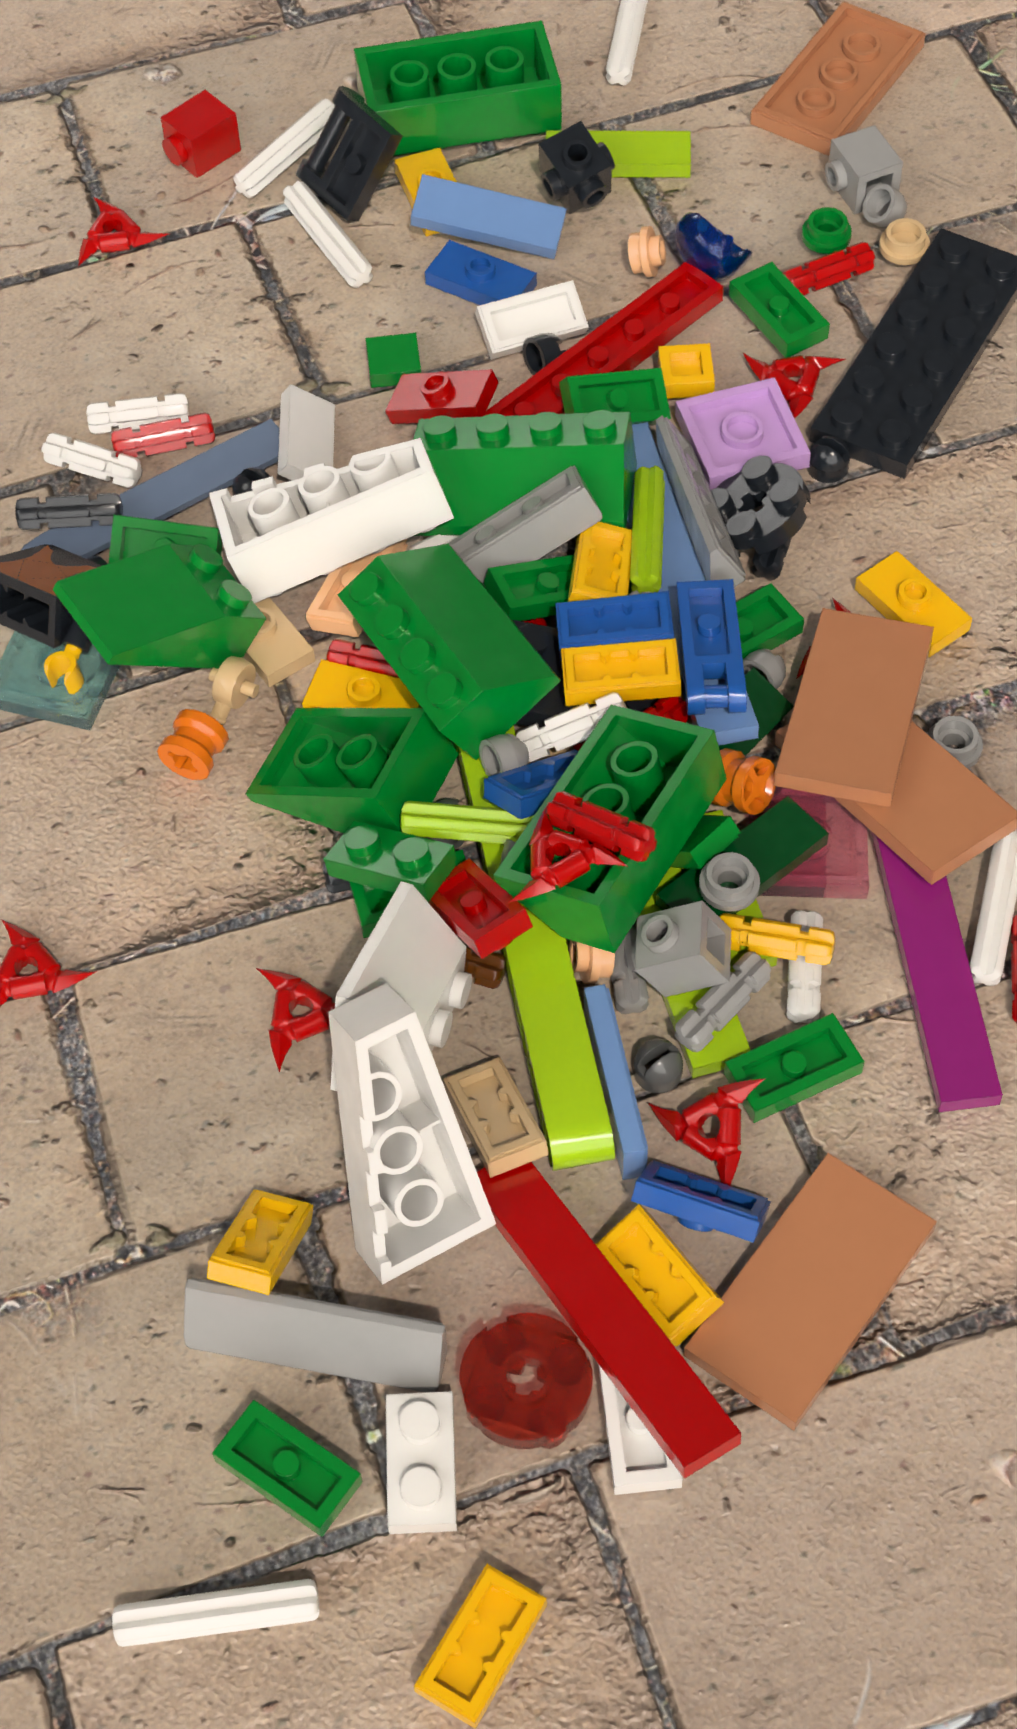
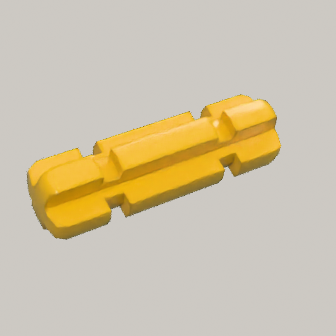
M723 913L719 916L731 928V950L740 951L741 946L749 947L748 952L753 951L759 955L795 961L798 955L806 956L805 962L820 965L830 964L835 949V933L830 929L811 926L809 932L801 931L802 925L755 917H753L752 923L744 922L745 916Z

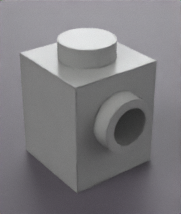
M873 125L831 139L829 162L825 165V176L829 187L835 192L838 191L852 212L857 214L863 212L864 199L873 187L879 184H887L899 190L903 161L878 128Z
M702 900L638 916L636 942L633 944L631 951L635 971L664 997L729 983L731 928Z

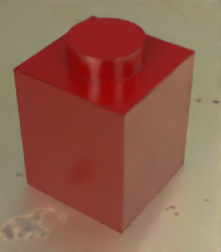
M206 89L160 117L164 135L162 147L166 156L174 165H181L196 178H199L241 151L236 113Z

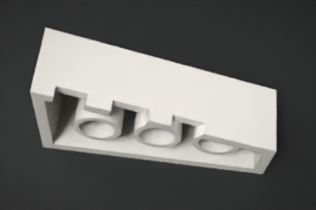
M421 438L353 455L349 466L336 469L321 463L304 468V476L302 478L276 484L273 476L252 482L253 491L231 496L227 488L209 493L227 559L241 585L251 593V600L254 603L269 597L278 596L287 589L320 575H327L341 566L369 554L379 553L390 545L416 534L428 532L438 525L454 519Z
M388 983L328 1012L355 1250L382 1285L496 1224L417 1014Z

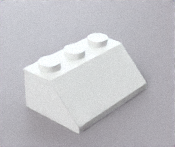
M400 882L338 990L335 998V1008L388 983L415 1010L433 1056L432 1050L434 1046L443 1048L446 1044L451 1030L454 1007L463 1009L467 1002L472 984V974L464 972L466 946L413 884ZM332 1053L331 1090L337 1091Z

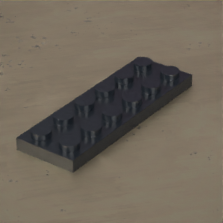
M941 228L811 426L809 442L814 443L823 436H837L846 443L850 458L905 479L1016 301L1017 255Z

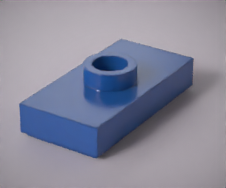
M449 240L426 269L425 282L426 285L475 304L484 305L533 291L537 286V273Z
M669 591L555 603L560 657L561 648L674 639Z
M575 749L489 776L484 779V798L519 819L535 815L578 753V750Z
M654 1160L649 1162L637 1179L631 1199L632 1202L676 1216L677 1221L689 1229L701 1232H709L715 1229L753 1243L765 1223L771 1201H768V1198Z

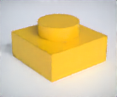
M710 343L658 346L659 368H662L667 399L695 397L715 391Z

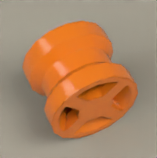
M184 709L179 712L173 723V735L165 737L157 750L158 756L169 769L180 776L191 780H203L208 777L214 766L213 755L221 753L228 742V732L222 724L208 714L194 709Z
M728 748L720 750L727 779L715 796L712 804L729 807L734 804L740 812L752 815L763 812L769 805L776 788L774 786L776 770L774 764L770 759L753 755L746 758L741 751Z

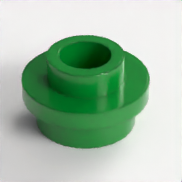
M823 207L814 210L809 215V218L802 226L801 237L803 243L812 251L830 254L838 250H844L849 245L852 229L846 215L836 208Z

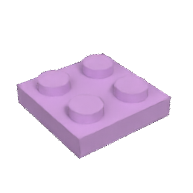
M775 377L676 401L675 417L684 437L694 449L710 490L717 488L727 478L741 472L744 464L756 456L766 455L771 458L773 463L787 464L796 470L808 468L810 465L811 452Z

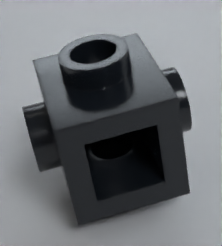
M582 121L539 143V170L542 173L541 181L543 187L553 201L558 199L561 201L563 206L567 208L569 215L583 207L591 208L599 204L611 192L612 170L615 169L613 157L603 142L598 144L595 142Z

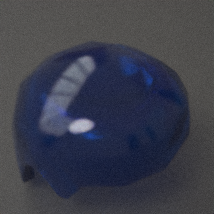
M686 213L676 225L675 242L683 263L686 261L716 281L727 280L752 258V252L749 249L743 250L733 242L734 239L730 234L722 233L698 213Z

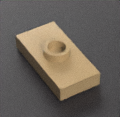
M269 597L255 603L267 619L246 651L244 658L255 666L259 676L268 687H271L316 660L314 649Z
M500 1057L443 1078L447 1096L490 1178L549 1155L546 1139Z

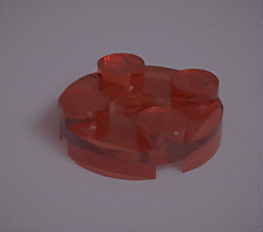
M518 1313L507 1316V1322L496 1324L488 1331L487 1327L477 1333L470 1341L462 1357L459 1382L467 1418L486 1437L506 1447L515 1449H535L538 1447L550 1449L557 1447L565 1441L568 1433L580 1424L589 1408L593 1390V1370L589 1357L587 1359L586 1352L578 1343V1337L573 1331L555 1318L538 1313ZM526 1366L534 1367L537 1369V1380L544 1383L543 1387L539 1391L532 1390L529 1395L516 1393V1385L508 1382L510 1374L522 1375Z

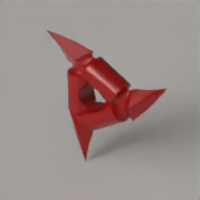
M93 197L100 209V215L88 230V238H83L78 267L94 254L97 249H100L102 253L128 251L131 246L144 245L171 233L141 232V228L124 210Z
M743 353L760 381L775 377L785 400L790 404V410L794 419L813 399L812 396L820 375V369L846 360L823 356H805L803 358L802 355L776 359L772 361L771 365H768L766 362ZM800 376V379L797 382L788 378Z
M545 808L529 843L531 845V877L533 880L529 881L507 903L541 895L555 890V886L562 888L590 871V864L592 863L596 865H627L608 849L596 842L589 844L586 838L554 830ZM554 855L567 856L558 862L551 863Z
M2 920L13 946L9 948L0 964V1007L7 1002L8 997L17 1000L48 995L49 990L56 993L97 972L61 970L60 964L43 944L38 942L39 938L14 924ZM27 964L38 968V972L32 975L19 976V973Z
M256 968L267 978L273 988L278 990L275 995L271 1021L273 1029L269 1030V1037L274 1059L280 1072L284 1058L292 1046L293 1040L300 1042L329 1030L328 1012L335 1009V1003L332 997L306 981L301 982L302 978ZM297 1005L312 1009V1012L306 1016L295 1018L292 1016V1012Z
M765 1079L747 1080L717 1087V1093L711 1092L683 1109L682 1114L678 1111L648 1104L664 1128L677 1142L681 1139L684 1145L708 1160L717 1161L716 1167L721 1183L730 1186L742 1152L738 1150V1146L741 1145V1109L738 1107V1104L743 1103L751 1091ZM717 1115L720 1121L719 1133L716 1137L709 1138L704 1133L702 1126L710 1116Z

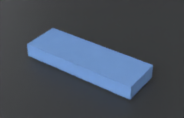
M422 174L411 213L410 225L555 260L567 208Z
M605 984L584 988V1017L610 1119L622 1180L638 1178L647 1167L648 1145L609 988H606Z

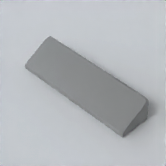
M661 416L656 419L657 449L706 580L733 579L734 587L746 580L744 577L746 574L694 449L667 417Z
M574 465L447 544L455 549L484 585L488 568L538 560L598 523L602 519V513Z
M193 1277L192 1279H187L184 1340L186 1346L190 1349L421 1392H437L440 1388L448 1352L446 1329L443 1323L275 1292L266 1295L225 1283Z

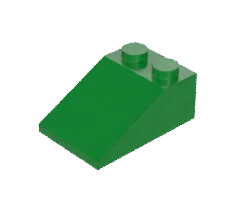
M166 544L58 580L52 589L108 665L187 668L215 667L219 669L221 664L230 656L243 658L267 619L251 600L252 595L249 590L238 583L223 565L221 555L203 544H196L194 546Z
M296 708L245 794L252 802L341 833H345L354 820L402 832L400 820L404 802L420 801L432 803L459 753L449 739L437 729L422 708Z

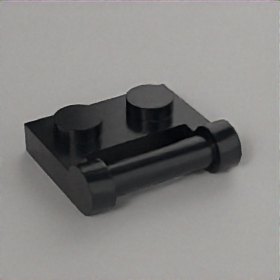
M339 86L332 99L335 106L309 158L302 159L296 175L343 218L349 221H359L403 135L365 104L364 98L359 93L348 87ZM350 118H351L352 121H351V123H350V125H349V127H348L346 133L344 134V136H343V138H342V140H341V142H340V144H339V146H338V148H337V150H336V152H335V154H334V156H333V158H332V160H331V162H330V164H329V166H328V168H327V170H326L325 168H326V166H327V164H328V162H329V160H330V158H331V156H332V154H333V152H334V150H335V148H336V146H337V144H338V142H339V140H340V138H341V136H342V134H343V132H344V130H345V128H346V126H347V124H348V122H349V120H350Z

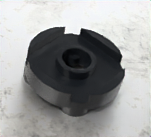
M766 455L751 458L744 464L741 472L727 478L717 488L711 489L734 548L738 550L754 548L758 555L770 552L790 540L802 528L807 518L803 510L806 503L809 502L811 504V495L799 472L787 464L773 463L771 458ZM762 505L764 506L762 509H760V510L757 511V512H755V511L753 510V509H755V508H757V507H759V506H762Z

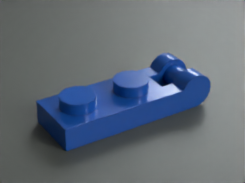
M733 579L676 582L687 716L705 715V710L710 708H727L728 713H745L747 710L746 682ZM725 678L726 684L704 685V680Z

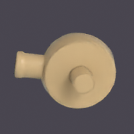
M230 656L221 664L219 669L214 667L209 673L208 679L213 682L212 697L215 701L209 716L215 718L222 725H225L231 709L240 708L248 697L255 698L259 692V685L254 683L256 676L255 666L245 658Z

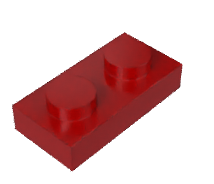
M470 858L452 870L428 902L452 931L481 959H484L494 951L505 948L513 939L533 927L526 909L518 901L507 903L513 897Z

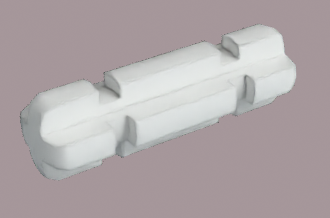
M176 393L164 395L165 400L158 401L157 396L115 400L116 406H109L108 401L90 403L87 405L86 411L90 432L96 435L112 433V427H119V429L132 427V430H140L139 425L179 417L181 422L189 421L188 416L190 415L188 399L185 394Z
M49 434L46 442L42 445L44 460L47 463L63 468L66 467V464H69V470L104 481H110L112 477V483L123 487H135L142 476L143 469L138 458L123 453L115 457L116 451L78 439L74 440L73 444L71 443V437L62 434Z
M612 692L595 699L596 705L593 707L585 703L545 719L546 726L539 728L538 723L519 730L516 733V737L525 743L528 748V762H534L549 756V749L553 747L559 752L586 741L611 704L626 708L622 697L618 693Z
M799 910L791 915V923L802 925L801 931L809 932L811 926L823 928V917L816 911L805 912ZM798 955L796 961L788 959L786 1016L791 1022L809 1024L819 1019V1012L821 1011L820 985L822 965L805 962L806 956Z

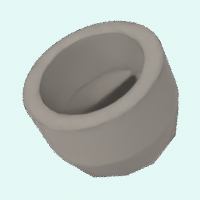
M879 184L873 187L864 199L863 215L865 219L879 227H887L892 221L904 218L907 212V203L904 196L899 190L887 184Z
M763 648L751 652L743 659L745 675L754 667L761 675L765 673L767 676L765 679L776 689L781 686L786 677V666L784 659L780 655L774 656L771 650Z
M498 734L482 740L480 743V760L488 777L528 764L529 751L526 744L512 734Z

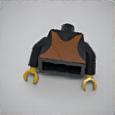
M43 544L0 556V624L53 648L63 644L65 646L64 651L54 652L45 659L44 670L51 688H54L58 679L65 674L64 684L69 694H75L82 688L84 683V677L77 661L81 654H88L92 642L52 589L58 580L106 565L107 562L100 556L94 555L85 559L55 545Z

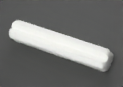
M621 0L606 66V79L611 85L619 83L625 86L631 81L648 0Z
M328 99L319 101L235 173L233 179L238 193H243L247 198H254L314 146L335 104Z
M297 181L293 186L287 185L283 190V195L285 196L284 204L346 282L354 288H359L363 283L368 284L373 278L371 273L372 265L311 189L302 181Z
M1017 830L992 846L970 961L973 981L977 984L983 983L987 986H995L1000 982L1001 975L1003 974L1017 898Z
M302 1579L119 1604L113 1609V1635L118 1645L126 1647L314 1621L319 1617L320 1610L318 1588L314 1580Z

